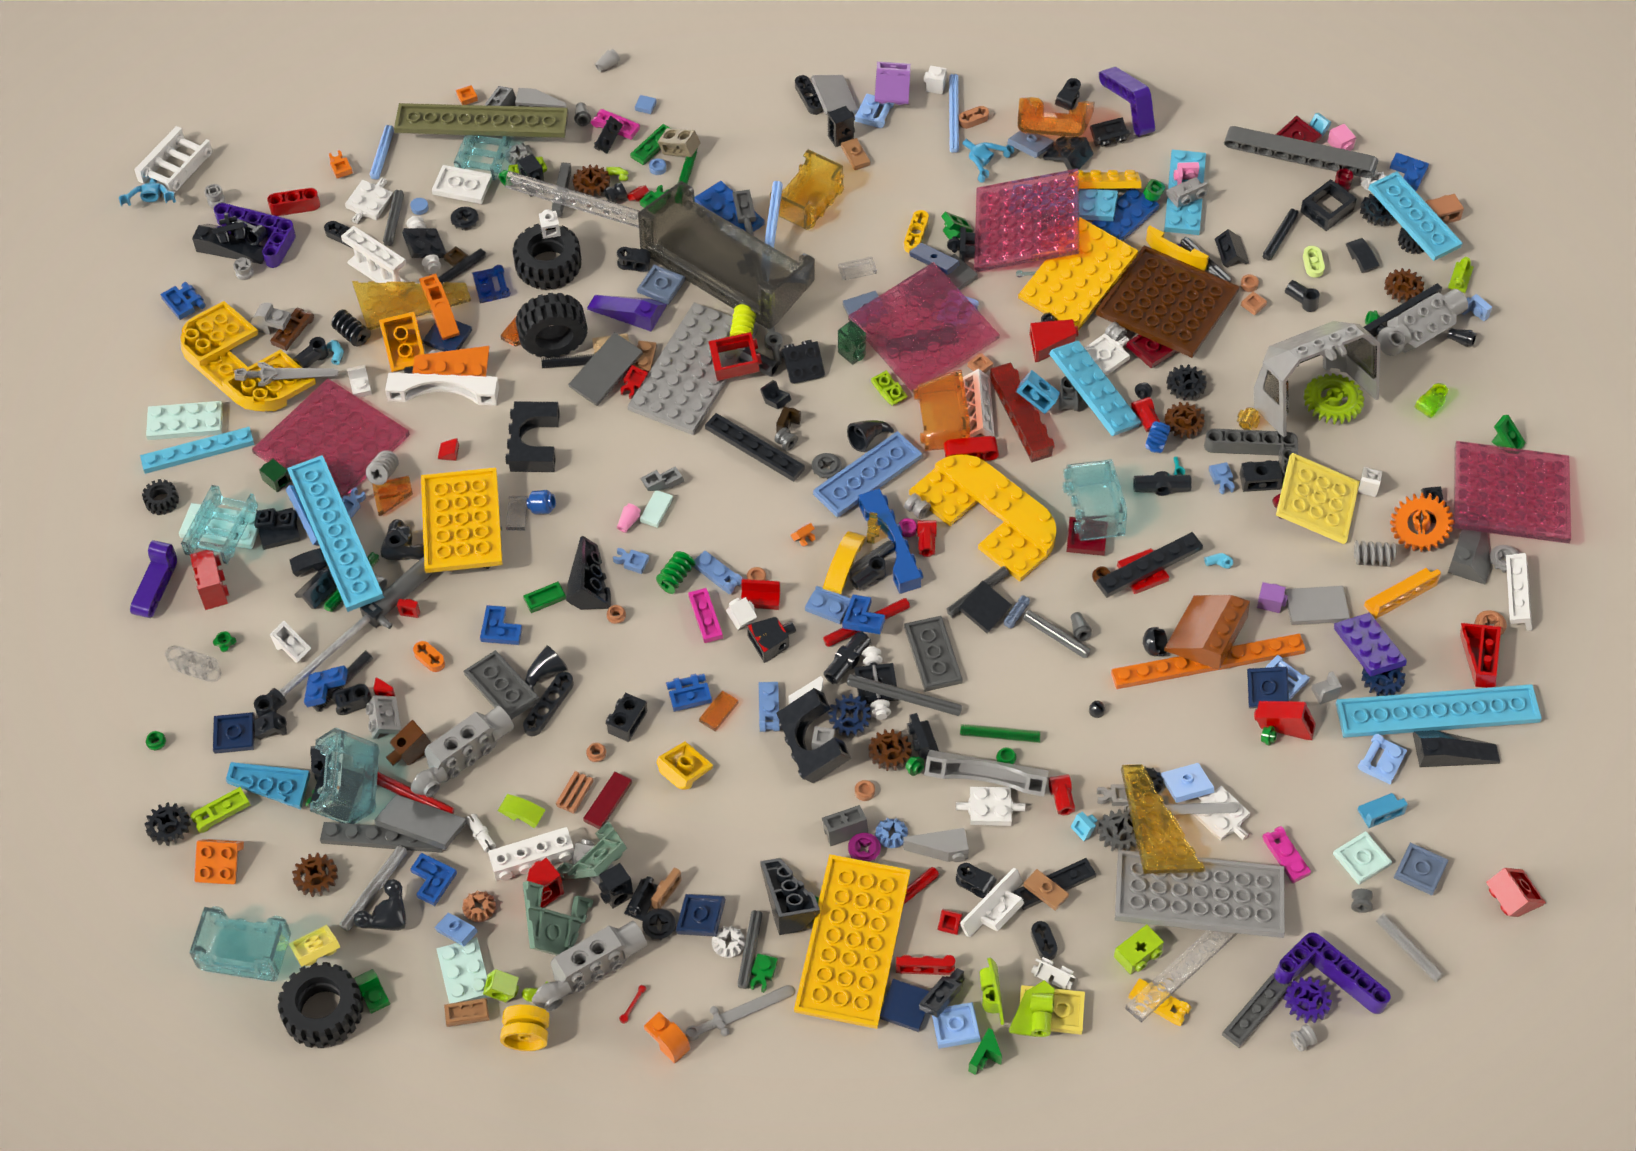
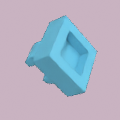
M1315 113L1309 125L1323 137L1329 129L1331 121L1320 113Z
M1084 812L1076 815L1071 828L1085 841L1090 838L1096 827L1094 823L1098 820L1093 815L1087 817Z

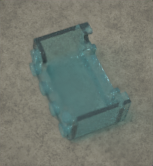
M1113 460L1067 464L1066 468L1063 469L1065 482L1062 483L1063 492L1071 496L1072 507L1076 508L1075 518L1077 522H1074V530L1076 534H1079L1080 541L1124 536L1126 533L1127 507Z
M333 728L316 739L315 749L320 750V754L326 756L324 784L317 789V793L320 796L316 802H311L310 811L340 823L355 824L373 813L376 808L377 773L379 770L378 756L380 750L378 744L344 730Z
M204 907L189 953L196 967L203 971L274 982L278 979L291 937V931L286 919L280 916L268 918L266 923H251L244 919H229L220 907Z

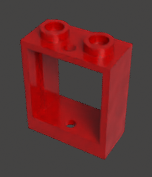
M751 332L708 341L717 381L760 372L759 364H762L760 353L756 354L755 350L758 349L756 338H752ZM750 347L753 361L721 367L719 353Z

